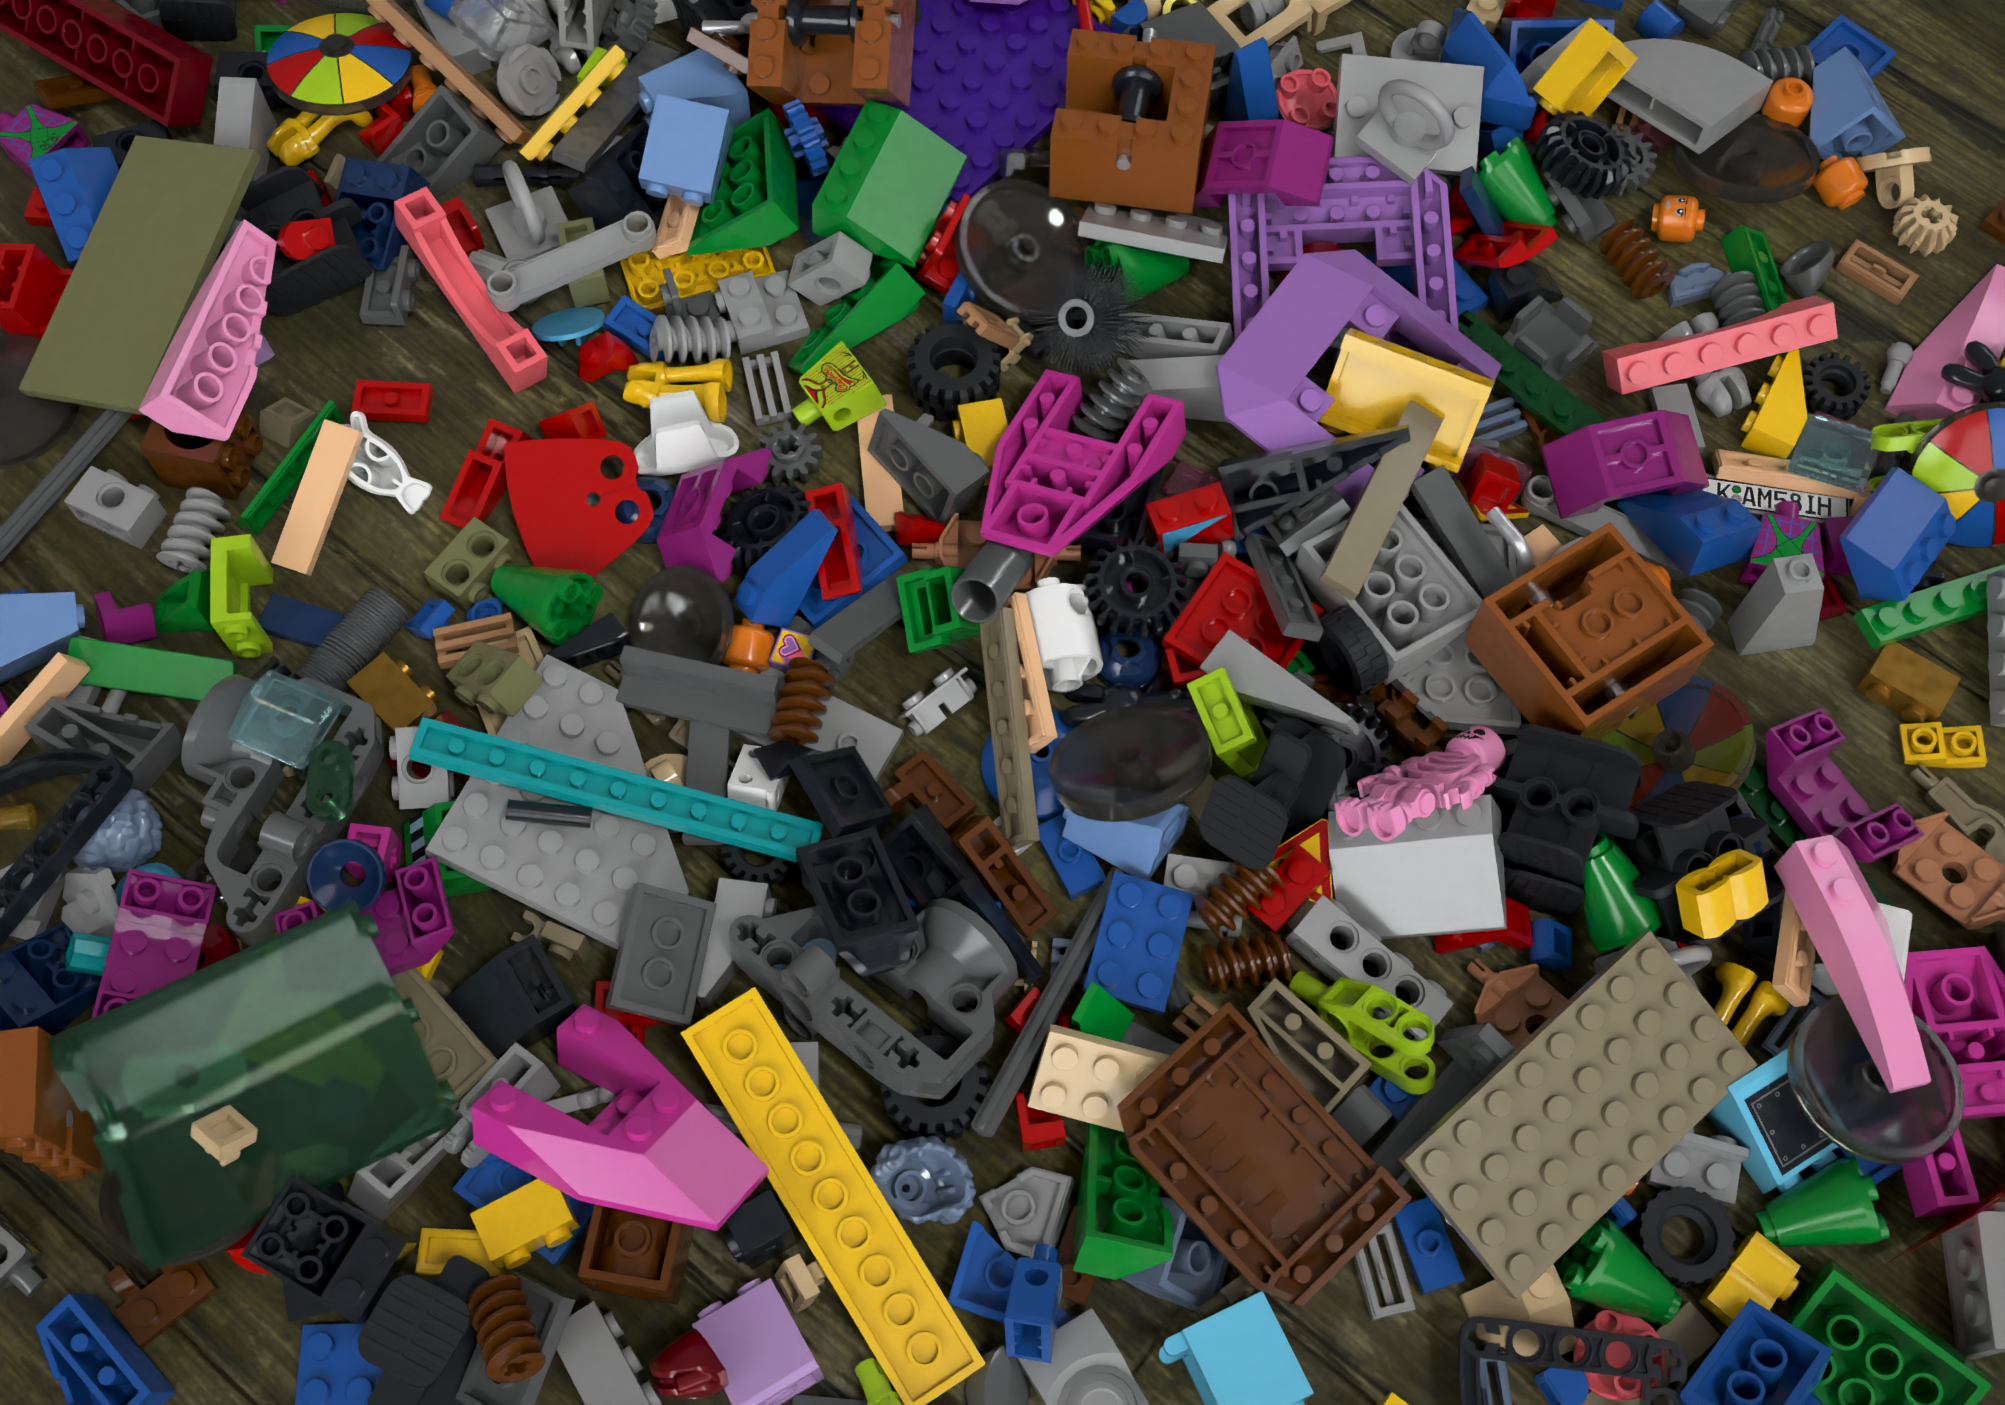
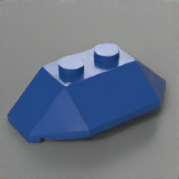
M1461 7L1454 9L1440 62L1484 67L1480 121L1519 130L1529 129L1537 104L1534 98L1527 94L1525 83L1512 60L1472 11L1463 10Z

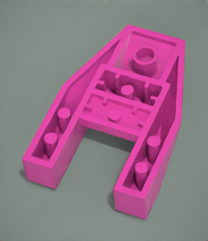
M1046 369L997 443L980 530L981 538L1050 557L1056 555L1092 528L1173 458L1186 436L1183 401L1148 393L1121 439L1115 444L1070 433L1075 425L1072 419L1073 414L1081 416L1083 413L1080 405L1083 403L1080 377Z
M1985 946L1908 952L1904 984L1931 1078V1082L1927 1085L1899 1091L1903 1177L1915 1218L1955 1215L1981 1203L1956 1120L2005 1116V976Z
M582 1004L557 1027L558 1065L618 1095L589 1125L572 1118L502 1080H499L471 1106L474 1144L582 1202L717 1231L769 1174V1167L618 1020L586 1004Z

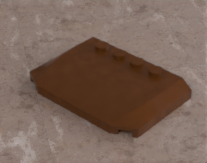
M1228 1001L1117 1105V1110L1130 1154L1253 1289L1263 1291V1293L1303 1307L1412 1197L1382 1165L1377 1166L1256 1036L1258 1032Z

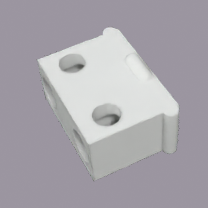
M744 744L727 784L728 798L777 811L790 776L770 781L753 752L755 748L761 746Z

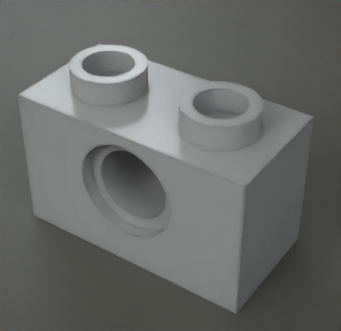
M839 231L795 255L787 285L821 307L857 288L863 287L867 283L871 274L870 265L873 253Z
M93 466L89 467L64 501L78 520L139 549L143 548L167 515V512L158 501L160 496L150 487L139 484L136 487L128 483L125 477L114 470L108 469L104 472Z
M419 726L395 728V736H390L389 739L391 760H397L398 776L392 777V797L394 801L399 800L400 809L429 808L435 803L455 801L454 771L431 765L430 774L426 778H421L412 770L413 760H410L409 751Z

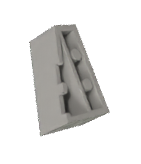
M592 1301L569 1316L556 1350L585 1405L663 1404L651 1382L648 1380L643 1383L638 1372L643 1369V1366L632 1347L629 1345L623 1348L618 1337L623 1335L624 1331L611 1310L603 1314L595 1301Z

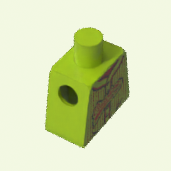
M841 341L800 377L799 384L809 398L791 411L800 424H805V427L822 416L833 431H839L885 407L887 403L873 380L843 341Z

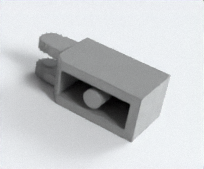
M516 1042L461 1100L458 1111L463 1117L451 1129V1132L448 1133L443 1141L444 1144L442 1146L452 1155L460 1152L469 1143V1146L462 1151L460 1160L462 1161L461 1163L470 1169L478 1166L490 1154L489 1151L473 1143L471 1106L499 1080H502L545 1102L561 1087L546 1065Z

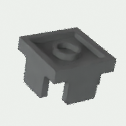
M1538 295L1516 314L1510 330L1502 337L1560 384L1593 357L1600 346L1587 335L1593 320L1592 316L1567 296L1560 301L1556 310Z

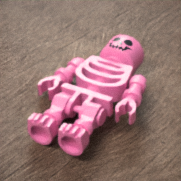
M1482 725L1471 726L1453 737L1447 743L1445 752L1433 751L1422 757L1414 756L1402 761L1400 766L1390 765L1383 769L1382 773L1360 779L1357 782L1360 798H1364L1359 800L1357 797L1352 798L1348 796L1334 803L1336 820L1339 827L1345 834L1356 837L1370 828L1373 834L1380 840L1390 841L1403 833L1406 825L1412 822L1413 818H1426L1435 808L1443 809L1446 807L1448 810L1451 809L1452 805L1460 803L1462 810L1468 809L1472 806L1473 800L1483 794L1485 787L1490 786L1496 780L1497 776L1495 773L1503 767L1506 760V750L1503 741L1497 733Z

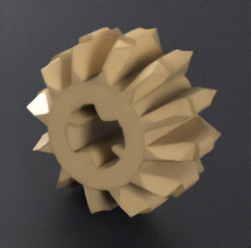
M1926 194L1919 199L1911 197L1902 208H1899L1894 216L1892 235L1900 237L1898 246L1907 245L1910 247V254L1919 250L1924 257L1931 252L1938 254L1944 250L1947 244L1953 240L1958 229L1956 225L1959 217L1951 213L1952 205L1944 206L1940 203V197L1933 201Z

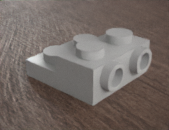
M788 269L756 279L753 272L749 271L717 280L719 291L713 293L719 314L726 312L728 317L726 322L731 343H737L741 355L809 335L810 327L797 292L787 285L790 276Z

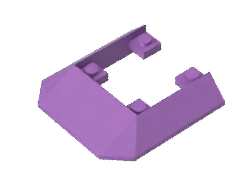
M1372 156L1330 158L1319 206H1285L1275 193L1228 194L1234 342L1270 298L1268 271L1292 270L1303 256V245L1316 241L1331 243L1374 242L1375 265L1377 267L1410 265L1412 294L1459 331L1448 187L1445 182L1427 168L1411 186ZM1393 327L1382 338L1383 340L1427 355Z
M1356 249L1304 253L1218 362L1216 373L1223 418L1262 449L1271 451L1335 438L1318 424V421L1335 399L1307 378L1306 375L1344 326L1381 339L1393 327L1430 357L1493 380L1496 379L1502 365ZM1370 464L1358 469L1350 477L1333 486L1350 507L1351 511L1348 512L1350 515L1374 470ZM1420 467L1414 481L1419 479L1425 472L1422 467Z

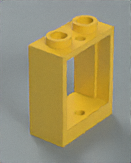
M1590 18L1534 86L1533 90L1542 96L1538 103L1554 116L1558 113L1564 114L1570 110L1575 114L1582 111L1587 117H1590L1637 61L1638 57L1614 35Z

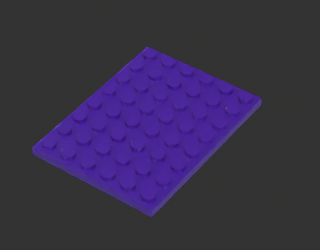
M918 0L921 9V19L914 28L910 107L898 109L907 113L967 156L966 164L946 202L947 204L951 200L957 203L961 196L966 193L971 196L967 204L968 206L1052 129L1056 108L1065 109L1067 53L1072 28L1080 29L1077 7L1072 4V0H1027L1019 5L970 2L969 0ZM1092 15L1095 31L1116 33L1104 22L1099 24L1097 17ZM814 106L849 133L863 108Z

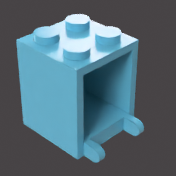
M1263 1291L1168 1337L1158 1353L1159 1360L1164 1364H1171L1182 1358L1204 1405H1305L1304 1401L1314 1394Z

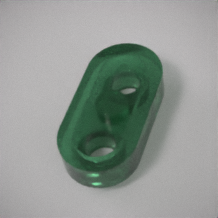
M329 740L320 743L313 749L309 757L306 805L314 818L323 823L340 821L349 813L352 806L355 760L349 748L340 741ZM336 755V759L333 762L324 763L328 756ZM333 793V797L329 801L320 802L323 795Z

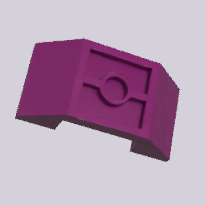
M1286 119L1218 122L1204 138L1193 208H1222L1225 194L1275 193L1285 206H1319L1334 138L1332 135Z
M1659 410L1588 425L1541 447V453L1560 519L1597 512L1605 502L1668 488L1672 496L1710 486L1689 416L1681 413Z
M763 448L681 475L656 539L674 592L682 595L724 583L732 571L731 562L736 549L712 533L717 529L721 521L719 514L725 499L730 493L758 485L765 479L769 470L767 465L772 454L771 450Z
M1821 707L1769 729L1766 732L1768 787L1809 839L1833 835L1849 848L1856 861L1871 863L1924 836V833L1915 824L1913 818L1898 802L1873 813L1866 801L1860 797L1843 776L1841 770L1831 761L1828 755L1846 737Z
M436 857L396 870L395 875L398 888L382 893L370 908L358 914L345 916L336 915L331 912L326 913L314 900L274 914L288 989L291 992H350L429 963L455 933Z
M128 870L88 1033L176 1048L180 1047L190 1005L188 1004L203 937L209 922L216 885L139 870Z

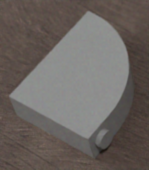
M1639 39L1623 43L1638 59L1607 97L1694 152L1701 154L1761 109L1773 80L1734 57L1703 45L1672 39Z

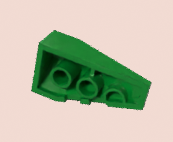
M873 256L870 265L871 274L867 283L863 287L845 294L842 300L835 306H828L823 313L825 317L823 327L814 329L809 333L787 366L792 371L804 375L839 342L843 341L850 350L899 322L904 317L913 314L919 307V300L925 295V291L898 262Z
M1088 1122L1074 1230L1072 1271L1117 1280L1170 1261L1173 1256V1219L1169 1209L1162 1206L1158 1195L1160 1186L1130 1154L1124 1132ZM1098 1195H1104V1196H1107V1198H1102V1197H1100V1196H1098Z

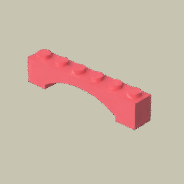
M427 186L394 201L396 227L514 394L547 378L548 356L528 328H522L507 312L498 310L491 303L486 284L470 262L446 218V213Z
M1814 295L1780 304L1779 308L1726 327L1660 341L1635 342L1602 351L1607 386L1623 395L1837 339L1834 302Z

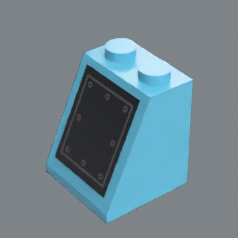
M1795 1044L1726 1087L1729 1093L1706 1115L1721 1136L1735 1139L1737 1146L1750 1149L1749 1158L1741 1164L1763 1194L1775 1187L1781 1193H1784L1804 1180L1799 1173L1809 1165L1812 1166L1815 1172L1837 1158L1832 1150L1845 1142L1800 1050Z

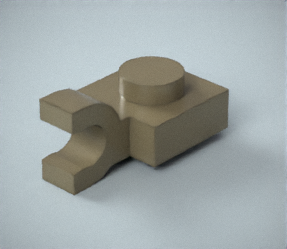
M528 910L525 911L522 918L527 924L533 925L534 929L529 935H521L514 932L511 937L513 944L534 934L539 943L546 944L547 952L553 957L564 962H570L571 958L583 963L585 962L591 946L584 935L550 921H547V923L543 922L536 914Z

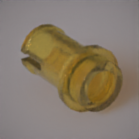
M33 803L0 807V832L35 828L37 814Z

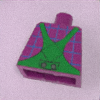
M35 104L27 105L17 116L8 111L0 114V144L8 157L35 182L36 180L28 160L63 148H88L91 145L77 121Z
M1792 501L1777 503L1775 514L1765 513L1759 520L1763 525L1747 559L1743 561L1738 581L1755 584L1773 558L1808 553L1813 554L1821 580H1823L1825 570L1819 525L1814 521L1799 519V505Z

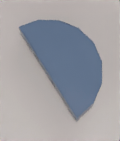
M1706 262L1692 263L1681 268L1669 286L1667 297L1670 308L1710 298L1712 286L1723 277L1732 273L1729 271L1724 273L1717 268L1709 267L1710 263Z

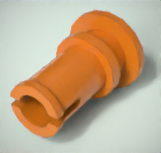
M415 65L410 68L411 73L408 72L409 80L414 89L412 107L415 114L438 88L433 83L430 69L425 65Z

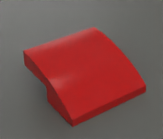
M1504 221L1503 236L1474 233L1453 254V258L1458 263L1500 269L1511 267L1539 254L1553 243L1558 236L1552 226Z

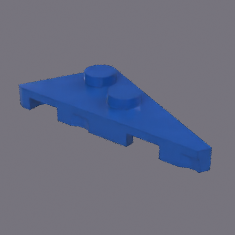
M972 1221L947 1301L951 1307L1005 1324L1004 1317L1017 1260L1007 1250L1005 1251L984 1230L985 1228L979 1222ZM1061 1306L1057 1329L1072 1320V1317Z

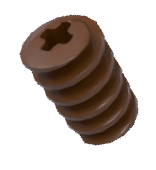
M1631 219L1619 223L1609 230L1600 241L1599 250L1601 254L1607 256L1609 265L1615 267V273L1623 277V284L1630 288L1631 295L1636 299H1643L1661 292L1675 279L1676 273L1674 271L1663 273L1668 267V262L1666 260L1655 262L1660 256L1658 249L1646 252L1651 247L1652 241L1650 238L1640 240L1644 235V230L1641 227L1632 229L1635 222Z
M795 657L789 661L788 666L790 670L785 674V685L780 690L781 699L777 701L775 707L777 713L773 715L771 720L773 727L769 729L767 734L769 738L776 742L787 740L800 745L817 744L819 737L809 730H819L822 728L823 722L814 715H825L827 708L818 701L825 702L830 700L832 694L823 687H833L836 680L833 676L826 673L821 663L805 657Z
M1234 861L1230 866L1234 878L1222 872L1218 875L1222 888L1212 883L1207 884L1205 887L1209 899L1200 894L1194 895L1193 900L1197 914L1219 940H1224L1220 929L1222 925L1232 931L1237 929L1233 920L1234 915L1244 920L1249 919L1245 907L1247 904L1258 910L1262 908L1258 898L1260 893L1270 899L1275 897L1270 884L1274 882L1285 888L1283 881L1270 865L1261 870H1252Z
M1274 931L1267 932L1264 941L1258 934H1253L1249 938V944L1242 937H1237L1233 941L1232 948L1225 940L1219 941L1216 951L1209 943L1203 944L1201 947L1202 969L1209 992H1211L1212 984H1217L1221 993L1227 994L1228 981L1231 980L1238 991H1243L1244 978L1247 977L1254 988H1258L1260 975L1265 974L1267 980L1271 983L1276 978V972L1281 971L1287 982L1291 981L1292 964L1286 939L1283 935L1279 938Z
M510 1274L497 1276L479 1285L470 1294L467 1301L472 1316V1326L477 1331V1343L481 1346V1356L486 1362L487 1376L493 1381L500 1383H513L532 1377L542 1369L546 1362L545 1355L539 1352L541 1350V1341L535 1337L536 1325L530 1321L532 1318L531 1310L525 1306L527 1297L521 1291L522 1281L517 1275Z

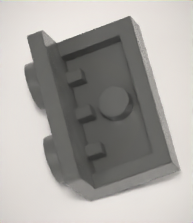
M1548 171L1544 173L1549 185L1546 188L1554 208L1560 205L1564 210L1565 214L1561 218L1571 235L1578 232L1586 245L1616 226L1614 218L1601 198L1597 200L1590 196L1585 199L1578 192L1572 195L1570 189L1566 187L1560 188L1558 181L1550 180L1551 174Z
M401 245L400 255L395 256L386 271L372 269V274L366 277L359 313L363 324L406 326L408 313L413 311L415 307L414 281L420 279L421 273L420 261L414 258L410 245Z

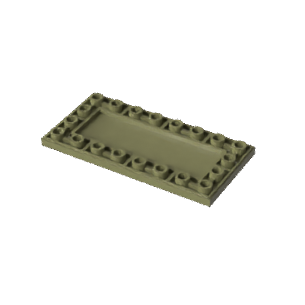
M135 136L18 389L27 396L144 415L138 409L178 328L213 268L235 215L240 209L247 188L254 177V172L261 156L254 149Z

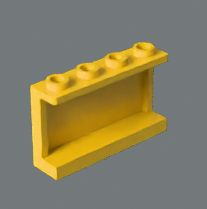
M1350 328L1345 334L1340 348L1341 352L1326 389V393L1333 397L1335 401L1319 420L1322 423L1321 427L1337 434H1342L1343 431L1351 434H1360L1395 427L1405 405L1410 400H1413L1443 419L1423 461L1429 462L1428 467L1432 470L1444 465L1448 473L1450 471L1458 473L1495 380Z

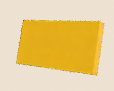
M616 44L612 45L518 151L529 161H532L535 157L542 161L555 146L550 142L553 136L558 131L565 135L577 122L578 118L574 113L579 107L584 105L586 108H589L602 94V91L597 87L606 78L609 82L613 81L626 67L621 61L625 57V52Z
M766 246L688 255L686 252H682L661 259L650 249L647 252H638L620 260L632 300L655 315L665 313V304L659 288L660 284L665 283L664 269L670 268L680 299L712 291L713 294L719 291L717 280L749 271L753 272L755 279L776 273Z

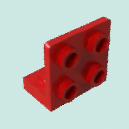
M966 193L961 196L957 203L953 200L949 202L943 214L940 215L932 231L933 235L929 242L926 243L917 262L920 264V267L915 277L947 295L971 248L979 249L985 237L981 232L959 220L971 198Z

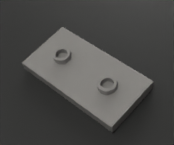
M769 667L764 672H760L761 675L778 678L780 690L785 685L784 677L786 673ZM832 695L829 701H818L827 708L825 715H814L823 722V726L819 730L810 729L809 731L817 734L819 740L817 744H805L803 746L822 752L855 746L877 782L902 740L904 731ZM731 730V735L754 746L763 747L776 743L769 736L762 737Z

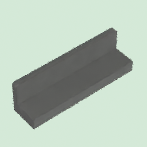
M624 645L620 656L624 676L616 696V701L622 703L624 707L768 737L767 733L772 728V717L777 713L775 709L777 701L781 699L778 678Z

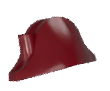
M696 1328L672 1341L649 1364L650 1372L655 1376L653 1380L654 1390L660 1395L680 1399L706 1398L717 1395L729 1385L726 1369Z

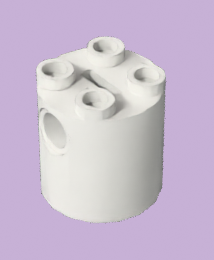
M1047 577L1037 582V588L1025 594L1028 600L1047 690L1061 693L1070 692L1080 688L1083 685V680L1087 681L1097 675L1102 670L1103 659L1094 616L1088 608L1091 602L1084 596V590L1088 587L1083 584L1060 583V580L1056 577Z

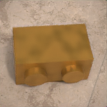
M1895 641L1879 649L1855 689L1864 693L1871 702L1884 705L1897 712L1910 724L1934 722L1942 714L1961 678Z
M384 652L346 682L356 698L368 702L374 707L376 717H379L383 726L393 736H395V728L419 726L422 717L435 720L441 715L436 707L440 700L426 684L419 688L411 680L415 677L411 669L401 659L393 662Z

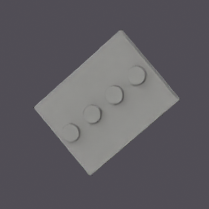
M1342 53L1339 58L1332 158L1371 156L1357 146L1354 141L1379 110L1378 94L1381 87L1388 81L1403 79L1419 84L1433 93L1447 108L1453 119L1454 126L1457 127L1452 142L1447 147L1441 149L1426 168L1435 174L1460 176L1462 170L1471 166L1476 171L1484 67Z
M1090 202L1080 221L1078 236L1222 264L1230 232L1229 223L1164 210Z

